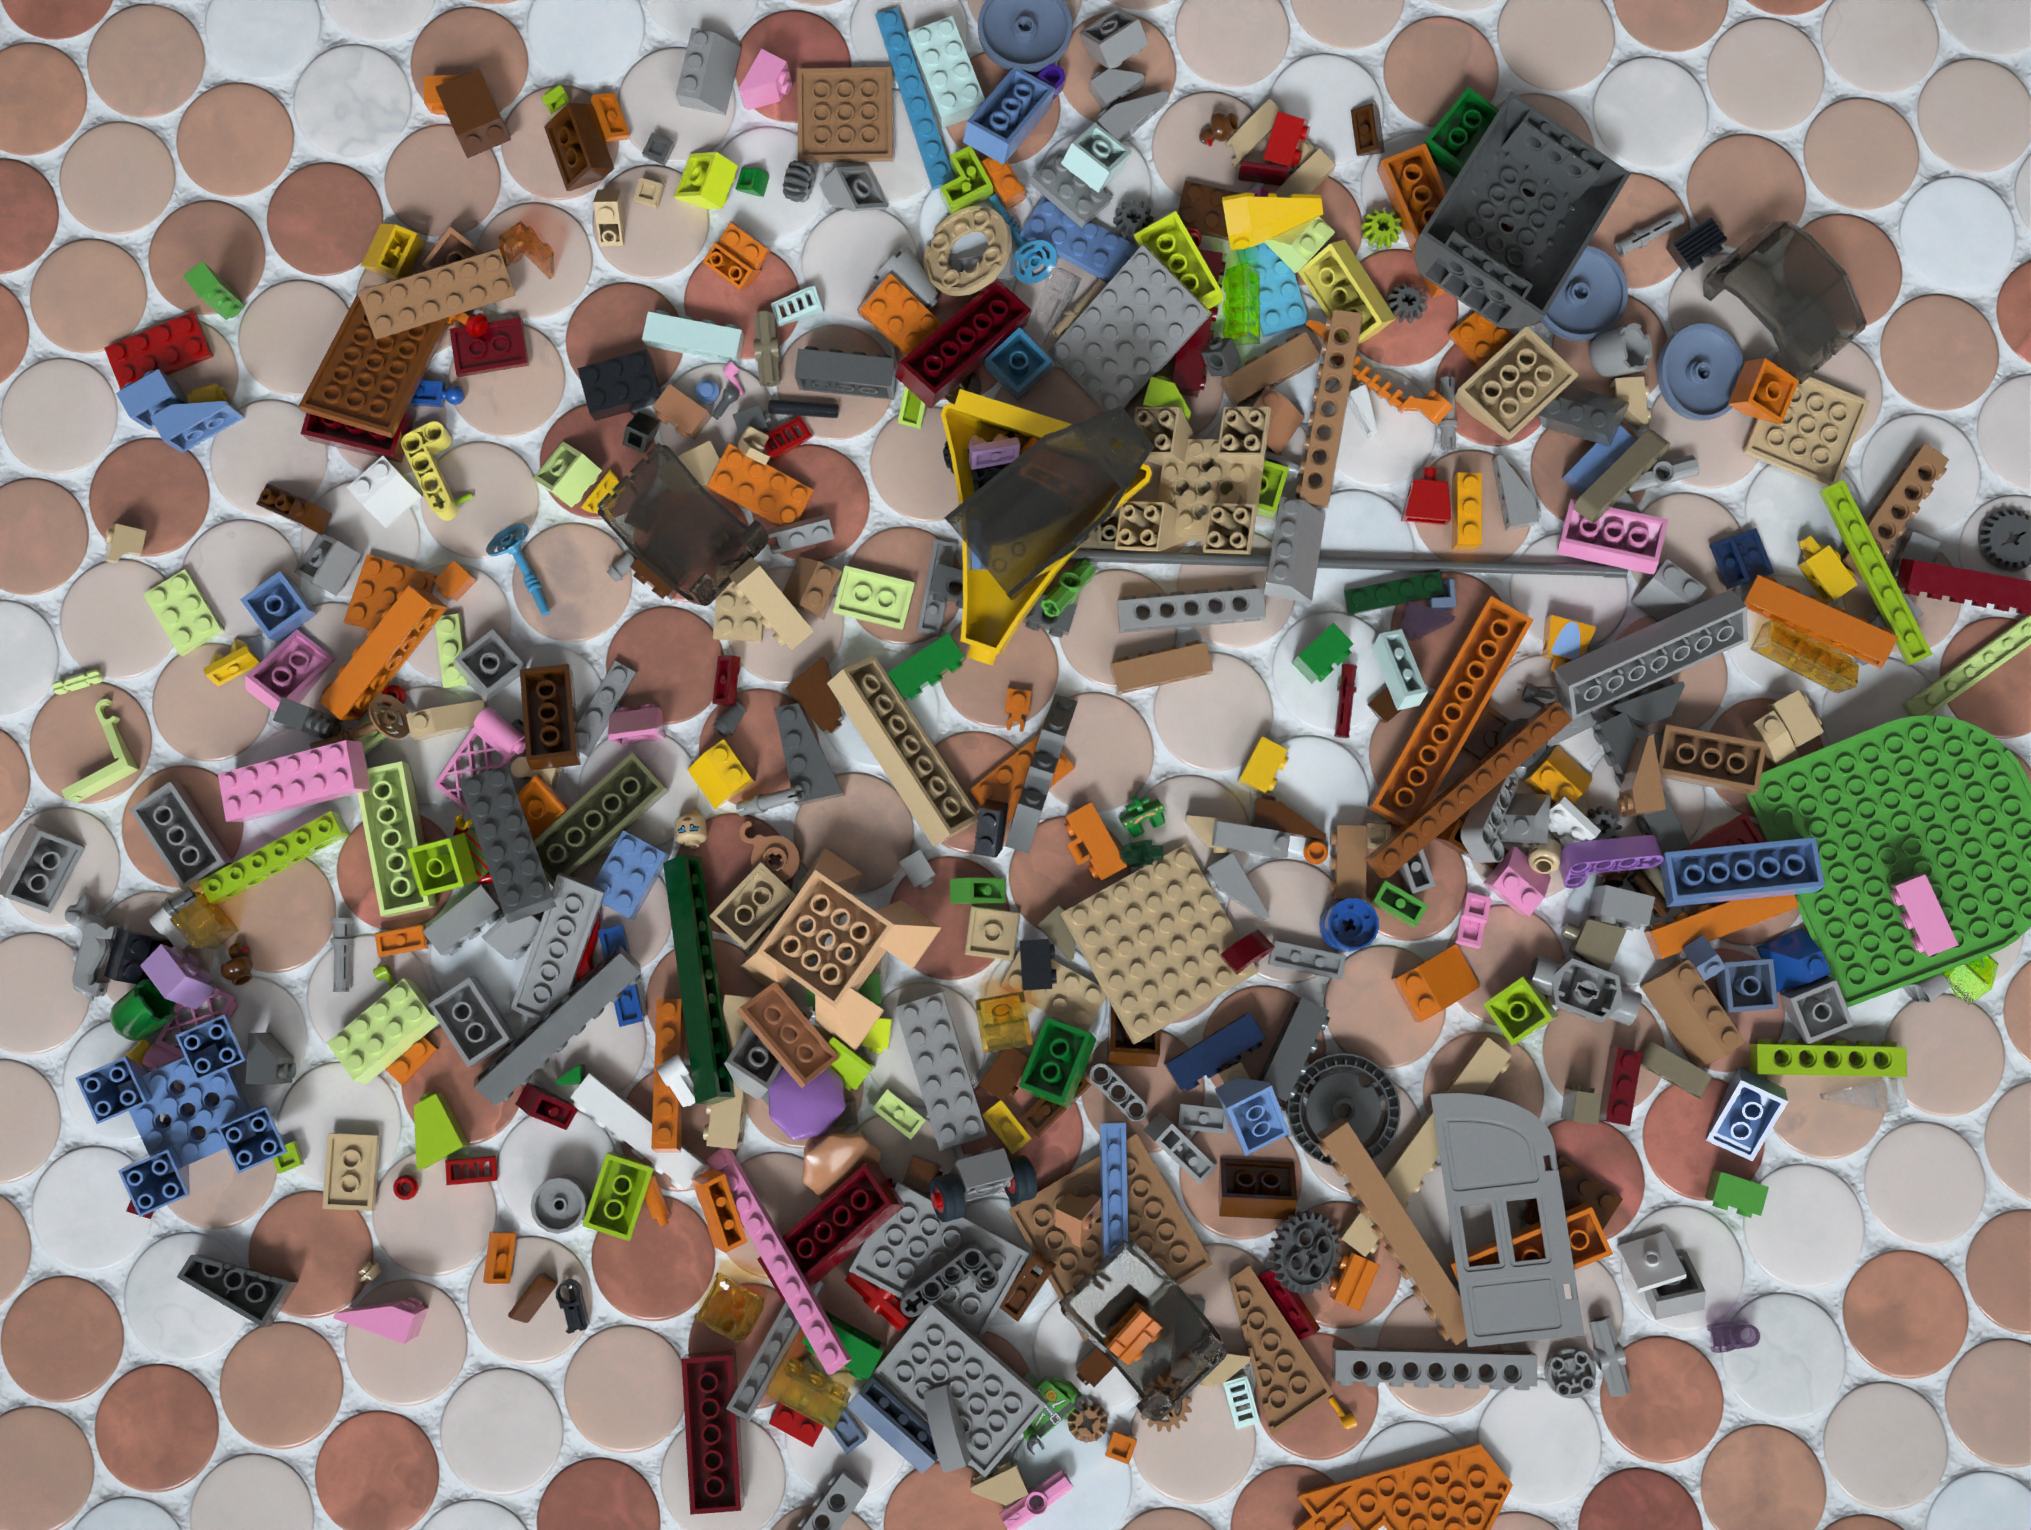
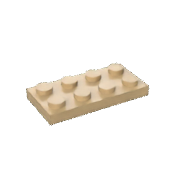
M1019 950L1000 987L1064 1023L1088 1032L1106 998L1101 986L1051 959V969H1056L1057 984H1052V989L1023 991Z

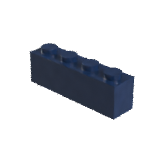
M1247 1012L1164 1065L1180 1090L1185 1088L1188 1092L1200 1084L1198 1080L1205 1075L1209 1079L1219 1073L1221 1065L1226 1062L1228 1065H1232L1240 1060L1242 1052L1247 1049L1249 1052H1252L1261 1047V1041L1265 1037L1251 1014Z

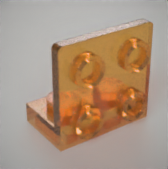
M519 221L498 237L499 249L506 267L511 263L519 262L525 254L549 279L554 277V252L547 243L543 244L538 239L536 232L530 226L526 227Z

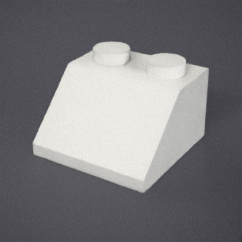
M384 456L380 457L346 487L386 529L422 498L421 494Z

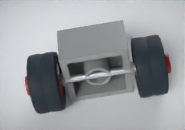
M988 1148L975 1156L971 1153L962 1155L958 1158L955 1165L952 1166L948 1174L934 1177L930 1182L931 1202L937 1217L942 1222L964 1217L966 1202L1001 1193L1003 1189H1005L1008 1198L1013 1203L1031 1200L1037 1195L1036 1174L1028 1157L1019 1155L1007 1158L1004 1148L999 1150Z

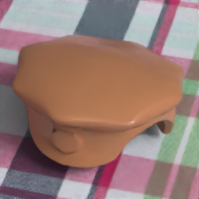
M861 1130L851 1134L829 1131L825 1135L809 1138L804 1147L802 1181L821 1200H824L863 1164L879 1165L881 1151L869 1141Z

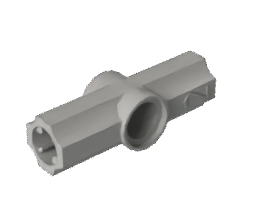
M1694 455L1667 462L1660 461L1653 465L1627 491V494L1653 487L1659 488L1668 483L1698 476V461ZM1656 470H1661L1665 478L1660 479L1657 477Z
M1611 1317L1593 1318L1588 1321L1595 1344L1593 1351L1596 1363L1603 1373L1608 1395L1610 1397L1627 1395L1632 1391L1624 1366L1626 1358L1621 1344L1617 1341Z

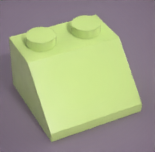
M1318 216L1264 243L1296 274L1330 239L1335 231Z
M562 442L533 479L572 508L581 501L584 492L589 486L597 481L598 475L602 470L583 453Z

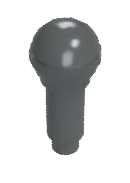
M729 386L723 390V398L712 415L716 420L724 414L730 404L738 400L739 392L735 387Z

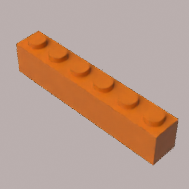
M1766 575L1763 577L1757 576L1744 601L1748 610L1880 669L1885 664L1898 639V636L1893 635L1894 632L1888 628H1877L1863 617L1857 616L1855 618L1850 616L1840 607L1825 605L1820 598L1815 596L1807 597L1801 594L1797 588L1780 585L1774 578Z
M1795 895L1724 901L1714 906L1707 903L1696 907L1697 912L1688 915L1686 911L1673 916L1674 921L1665 923L1664 920L1650 925L1651 929L1644 933L1654 958L1664 959L1682 952V948L1701 936H1704L1709 942L1799 907Z
M657 999L651 1149L656 1153H681L683 1106L670 1086H666L656 1069L657 1066L679 1054L684 1062L685 1022L681 999Z

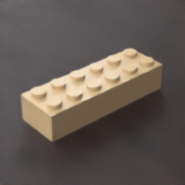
M725 995L724 999H721L729 1055L748 1025L737 1013V1010L753 997ZM734 1080V1098L714 1105L707 1104L706 1114L710 1115L708 1125L705 1124L703 1139L707 1140L706 1146L738 1149L743 1146L749 1094L738 1088Z

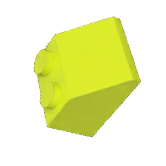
M718 152L690 154L674 197L708 210L722 209L727 202V195L731 184L736 178L735 173L738 165Z

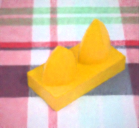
M234 638L230 654L224 656L214 653L210 664L204 667L203 670L205 675L219 687L256 667L260 663V659L244 641Z

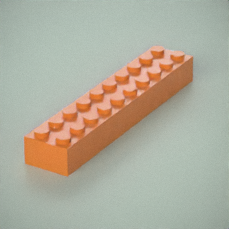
M1492 596L1484 601L1367 809L1401 828L1432 802L1531 626L1533 619Z

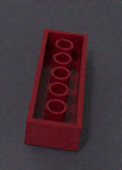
M996 279L899 362L895 377L931 409L985 362L984 359L1019 327L1023 329L1028 323L1032 309L1002 282Z
M863 1164L782 1238L809 1286L812 1288L900 1211L905 1204L879 1165ZM760 1256L757 1259L758 1262L767 1274L768 1278L770 1279L771 1283L780 1295L781 1299L785 1300L775 1280L773 1279L771 1273L769 1272L767 1266L765 1265L763 1259Z
M736 1350L685 1354L681 1361L690 1515L741 1511L745 1505L740 1417L726 1409L738 1388Z

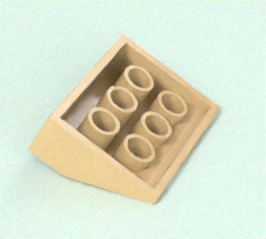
M1527 326L1457 390L1455 401L1472 417L1509 441L1570 385L1579 374Z

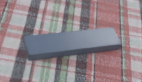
M809 1356L788 1371V1374L846 1454L867 1440L868 1437Z

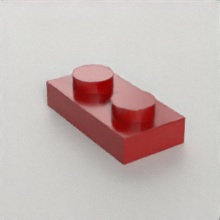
M781 1399L769 1422L772 1426L812 1448L825 1425L823 1421Z

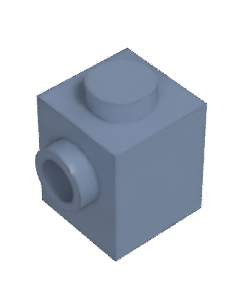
M1704 936L1699 937L1682 948L1704 981L1716 976L1726 968L1717 952Z

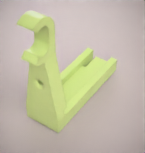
M109 699L100 700L96 704L95 712L103 727L113 756L116 759L118 758V760L61 790L64 798L72 802L78 803L139 770L116 726L120 718L112 716L107 719L104 709L107 706H111L113 702Z

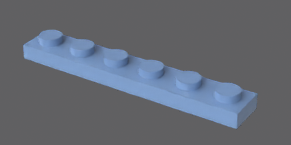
M1099 1123L1102 1275L1125 1276L1129 1275L1126 1123Z

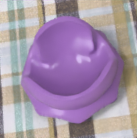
M782 1067L768 1089L769 1117L793 1140L827 1134L846 1107L843 1078L831 1067H828L803 1088Z

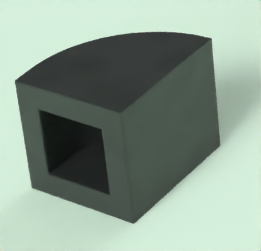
M638 412L626 425L623 445L644 454L656 436L660 421Z

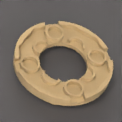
M970 206L960 209L945 218L933 231L935 236L930 245L925 247L923 267L930 282L942 293L951 296L971 295L994 282L1006 265L1012 248V234L1009 225L993 209H985L981 206ZM971 232L984 234L988 239V249L984 252L981 263L978 262L977 266L969 271L957 272L949 265V254L956 241Z

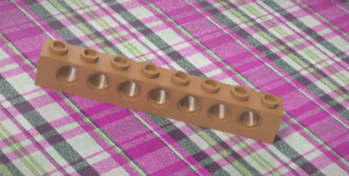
M1333 309V315L1327 317L1325 330L1329 331L1328 340H1323L1321 354L1325 355L1324 364L1319 363L1317 378L1321 379L1320 387H1315L1313 402H1317L1315 412H1310L1308 426H1312L1311 436L1306 435L1304 450H1308L1307 459H1302L1300 474H1304L1302 483L1297 484L1295 497L1305 500L1312 506L1329 507L1363 313ZM1339 332H1345L1349 337L1347 341L1339 343L1334 339L1335 335ZM1334 356H1341L1344 359V363L1339 367L1332 366L1330 361ZM1337 380L1340 386L1337 390L1330 391L1326 388L1327 382ZM1327 403L1335 406V411L1331 415H1325L1321 411L1322 407ZM1322 427H1327L1331 430V435L1326 439H1321L1317 435L1318 430ZM1317 451H1323L1326 453L1327 458L1324 462L1317 463L1313 460V455ZM1313 475H1319L1323 480L1321 485L1313 487L1309 484V478Z

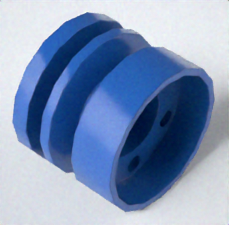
M1347 898L1328 906L1322 913L1319 921L1320 934L1324 942L1331 949L1340 952L1359 950L1370 945L1376 938L1379 930V918L1375 909L1368 902L1358 898ZM1348 921V927L1351 929L1344 931L1345 926L1342 923Z

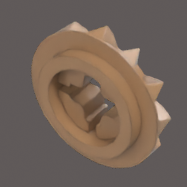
M1084 1402L1082 1409L1086 1412L1085 1415L1089 1419H1095L1092 1422L1093 1431L1091 1432L1087 1426H1080L1084 1422L1083 1413L1076 1409L1068 1415V1428L1076 1440L1088 1443L1097 1441L1105 1434L1108 1420L1106 1412L1099 1404L1093 1402V1405L1090 1406Z

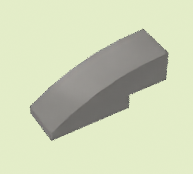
M948 1384L925 1390L923 1394L928 1423L943 1473L966 1467L971 1460V1456L963 1437L965 1430Z

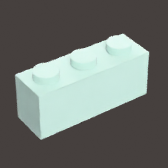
M1399 629L1380 633L1372 649L1396 709L1402 710L1419 706L1428 691L1403 630Z

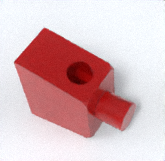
M1423 468L1422 479H1414L1411 482L1401 521L1447 525L1451 521L1448 482L1436 481V468Z

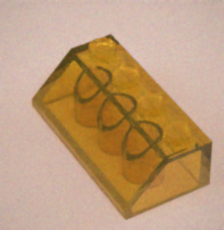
M1770 620L1762 625L1750 649L1836 694L1855 688L1858 683L1859 665L1852 662L1853 659L1841 653L1836 654L1830 650L1831 648L1828 645L1820 642L1815 643L1809 640L1806 634L1799 631L1793 632L1786 628V624L1778 620Z

